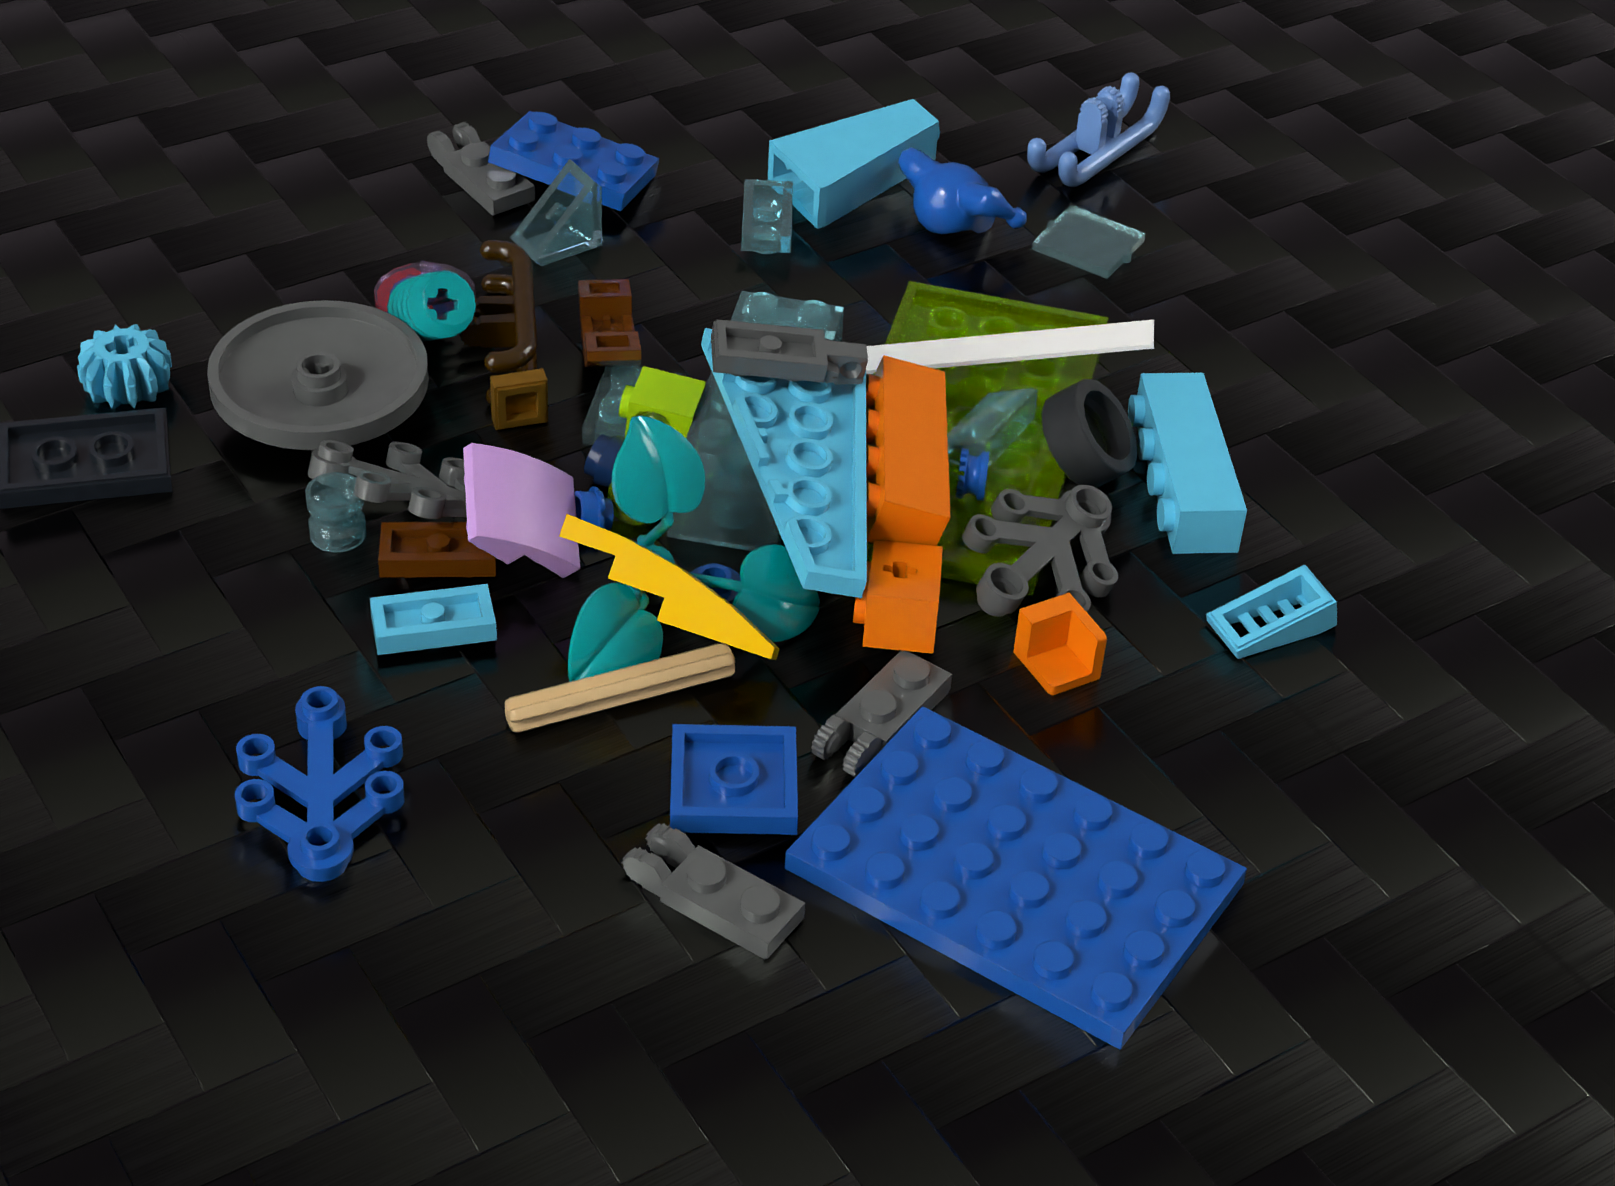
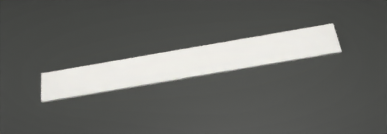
M1154 320L866 346L868 355L866 375L875 374L883 355L934 369L1154 349Z

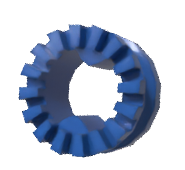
M962 448L959 472H964V475H958L959 481L957 483L956 498L963 499L966 494L971 493L976 496L977 501H984L990 451H982L979 456H973L970 454L969 449Z

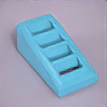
M1304 564L1207 613L1206 617L1207 622L1234 656L1240 659L1318 635L1337 626V601ZM1300 604L1302 607L1295 609L1293 606ZM1281 610L1285 616L1278 619L1273 612ZM1261 616L1267 625L1260 628L1253 618ZM1241 622L1249 634L1240 637L1230 624Z

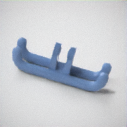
M1126 73L1122 78L1120 90H1117L1115 87L1106 86L1097 93L1098 96L1096 98H1089L1081 104L1077 130L1046 151L1044 140L1041 138L1030 140L1027 148V161L1031 169L1039 173H1046L1058 166V175L1064 185L1077 187L1084 184L1158 128L1169 105V89L1165 86L1156 87L1152 92L1150 105L1144 116L1120 134L1122 119L1133 106L1140 84L1139 77L1135 73ZM1082 150L1091 154L1078 164L1076 152Z

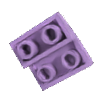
M471 443L464 447V485L468 541L507 565L526 555L534 562L541 564L562 578L579 570V544L559 537L566 514L576 517L573 477L544 461L509 449Z

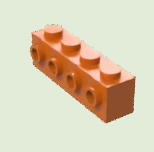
M883 355L875 374L866 375L867 542L874 543V540L937 546L951 518L945 372Z

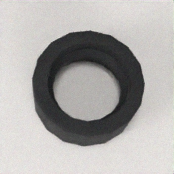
M1083 379L1045 400L1041 413L1043 432L1054 459L1070 480L1078 485H1090L1098 488L1134 468L1137 458L1136 437L1123 406L1107 387L1097 380Z

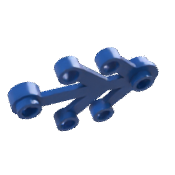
M317 686L306 690L295 707L298 732L304 739L308 740V775L306 776L277 757L274 741L269 736L264 734L247 735L236 746L239 769L247 775L259 776L264 780L251 779L241 783L235 790L237 814L241 819L247 822L259 823L288 843L287 849L290 863L298 870L301 876L311 881L324 882L337 878L346 870L354 853L353 839L384 814L393 813L400 809L404 804L405 797L401 776L392 771H380L383 768L396 765L403 757L402 735L397 729L390 726H378L369 730L364 737L365 750L334 774V739L340 737L347 727L345 702L333 689ZM380 746H390L387 748H378ZM253 754H262L259 756H251ZM365 783L366 798L334 820V807ZM272 785L307 808V822L275 804ZM381 791H391L387 794H379ZM254 799H262L258 802H249Z

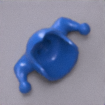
M912 147L901 152L898 163L901 171L914 188L913 208L918 221L928 231L937 234L969 230L983 233L992 227L996 217L1006 219V223L1014 229L1023 227L1027 222L1025 211L1019 207L1013 208L997 188L989 186L983 177L970 166L956 162L941 164L921 150Z

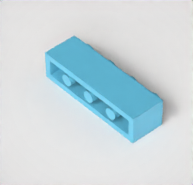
M1141 373L1137 395H1131L1129 398L1128 417L1132 427L1138 428L1137 449L1140 461H1147L1148 464L1147 487L1149 495L1157 496V524L1159 530L1167 532L1173 554L1238 553L1247 508L1204 373Z

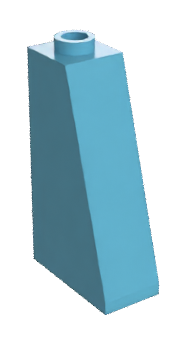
M911 99L769 140L767 181L817 229L825 227L905 180L906 177L898 163L902 151L912 147L921 150L935 160L937 140L940 136L939 121L917 101Z

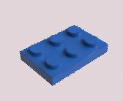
M529 111L491 145L488 163L622 211L656 176L659 158L646 154L639 146L627 143L619 144L605 139L593 129L575 128L559 122L555 116L549 113Z

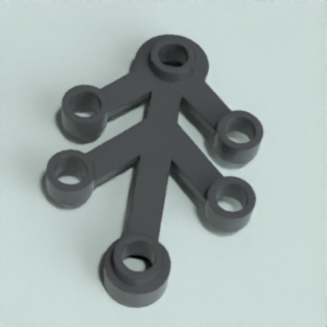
M321 441L319 449L312 451L308 476L319 483L337 487L349 486L353 483L354 475H356L353 494L362 500L375 503L410 501L408 510L416 516L427 519L467 517L463 459L444 458L439 478H437L420 464L422 449L409 443L392 442L389 445L386 465L400 472L356 460L352 456L354 449L350 445L339 441Z
M1078 485L1072 490L1065 492L1061 499L1023 495L1014 489H1004L999 493L991 506V513L994 519L984 514L972 516L962 533L964 543L971 550L978 553H988L996 543L1030 547L1012 565L994 563L986 569L976 587L977 601L982 610L996 617L1016 611L1028 593V582L1049 562H1051L1058 588L1057 596L1070 592L1086 612L1091 607V600L1087 593L1094 597L1107 596L1118 580V572L1109 562L1102 534L1105 533L1111 523L1110 513L1112 505L1108 497L1101 490L1090 485ZM1025 516L1058 521L1053 527L1021 524ZM1077 536L1087 561V565L1080 576L1078 575L1070 542Z

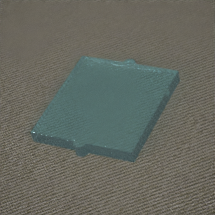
M1071 205L1055 221H1048L1047 229L1033 241L1032 249L1108 279L1123 263L1131 261L1132 253L1144 242L1146 233Z

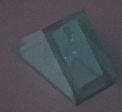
M569 159L511 236V239L527 251L530 258L541 266L602 246V187L580 166Z

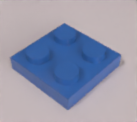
M672 724L670 827L672 829L676 828L683 833L797 835L796 727Z

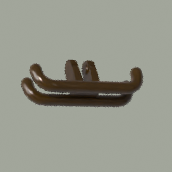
M500 240L485 241L480 247L482 257L486 260L504 261L511 264L512 276L488 274L483 277L481 285L485 292L507 296H479V298H475L476 308L473 320L464 331L459 333L461 341H464V345L467 344L469 347L474 346L475 348L477 346H481V348L514 347L505 351H494L486 356L484 363L490 372L502 373L515 370L516 372L538 369L533 269L530 256L527 251L517 244ZM489 388L486 393V400L491 405V389Z

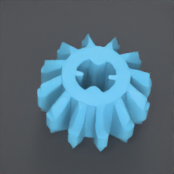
M115 324L113 330L108 332L94 331L93 339L81 342V352L78 356L79 365H77L80 383H83L84 391L90 393L93 403L108 401L112 409L117 408L121 404H130L135 409L137 402L142 400L155 402L157 393L169 389L170 368L172 367L170 351L167 350L166 342L159 339L156 330L148 329L141 331L138 324L120 329Z

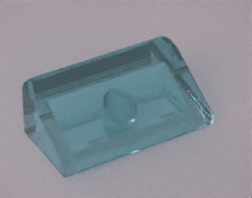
M1035 388L988 393L947 434L948 461L960 465L962 448L969 449L970 454L973 456H979L982 451H990L989 467L1034 420L1038 390Z

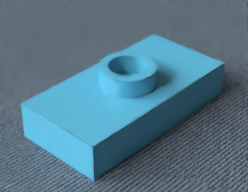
M488 584L370 598L371 618L378 655L497 641L496 620Z

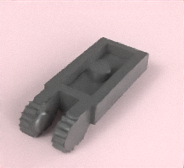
M462 122L453 127V138L460 149L455 151L450 138L443 134V132H440V130L428 134L427 146L434 159H437V162L443 166L444 172L492 216L535 201V186L523 175L488 163L490 146L484 141H480L476 130L469 126L468 123Z
M900 651L835 715H832L825 725L818 729L812 742L811 753L823 760H828L848 740L853 741L854 743L846 753L842 766H844L843 770L856 777L922 706L932 710L949 693L952 673L909 651Z
M665 823L655 825L645 838L648 841L647 845H649L650 851H653L654 854L648 853L646 849L642 850L641 847L638 849L634 847L623 857L621 862L624 865L623 869L626 871V875H629L636 884H641L643 888L659 896L660 902L764 960L772 955L804 919L805 902L699 845L695 848L685 833L676 828L672 829L670 825L667 826ZM666 863L675 867L676 869L673 872H671Z

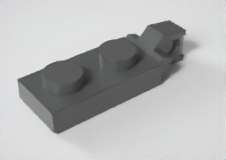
M718 319L716 322H713L711 333L713 372L734 376L748 375L780 378L789 381L834 383L835 385L862 384L868 363L866 344L832 341L825 338L824 330Z

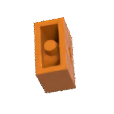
M874 540L872 560L867 561L865 589L862 598L855 597L853 623L864 624L862 647L934 653L940 595L942 546Z

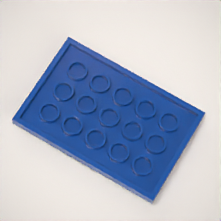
M923 706L786 851L785 869L1119 1050L1122 1049L1241 889L1247 871L1246 867Z

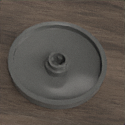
M328 300L287 304L266 310L244 320L220 339L210 355L207 369L211 401L219 416L229 426L253 440L272 446L297 450L319 449L320 442L324 440L339 441L350 446L356 445L393 430L407 420L420 406L427 392L429 382L425 347L419 336L410 326L399 318L374 307L352 302Z

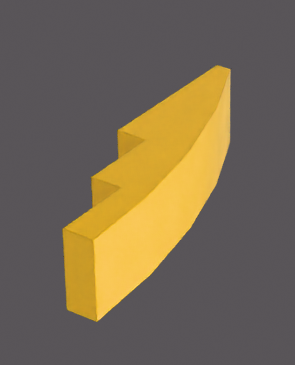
M566 514L559 537L615 555L608 579L664 597L657 621L768 659H777L780 649L733 604L688 571L633 540Z

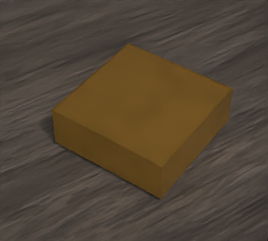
M543 368L490 376L491 413L496 430L548 422V380Z

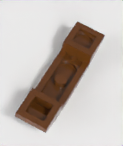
M629 279L578 280L580 325L585 367L640 365L641 345L638 331L634 330Z

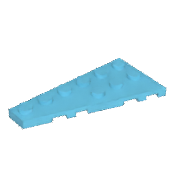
M704 328L701 347L803 589L862 598L867 582L866 370L862 384L842 385L713 372L712 329Z

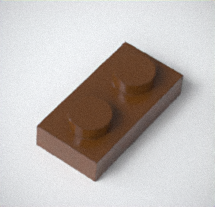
M381 522L378 556L379 577H496L497 558L468 541L467 522Z

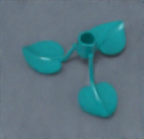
M634 416L630 420L626 438L616 456L612 470L613 495L620 510L629 518L641 523H653L661 519L647 535L638 536L637 543L675 564L671 553L664 547L656 546L654 542L672 527L674 522L673 512H691L701 503L705 490L704 466L693 445L676 429L650 417ZM775 544L763 545L751 551L742 562L740 569L741 581L690 573L708 587L738 592L732 604L772 642L784 641L799 635L812 624L819 612L820 599L817 591L803 589L785 546ZM613 582L599 587L586 599L577 616L570 640L568 653L569 682L659 659L663 644V630L661 623L657 621V617L644 610L649 604V597L643 590L620 582Z

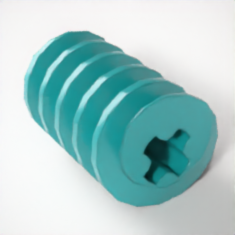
M445 270L407 278L397 284L389 295L387 305L388 313L410 326L422 342L454 337L461 333L473 320L476 308L474 292L468 282L458 274ZM427 305H432L433 309H428Z

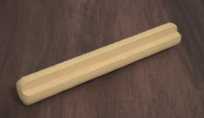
M717 643L509 697L505 701L506 720L513 732L520 733L731 677L735 673V657L729 645Z

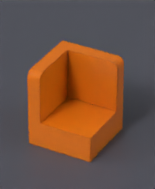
M1069 592L1019 609L1013 652L1045 691L1050 695H1056L1100 679L1107 636Z

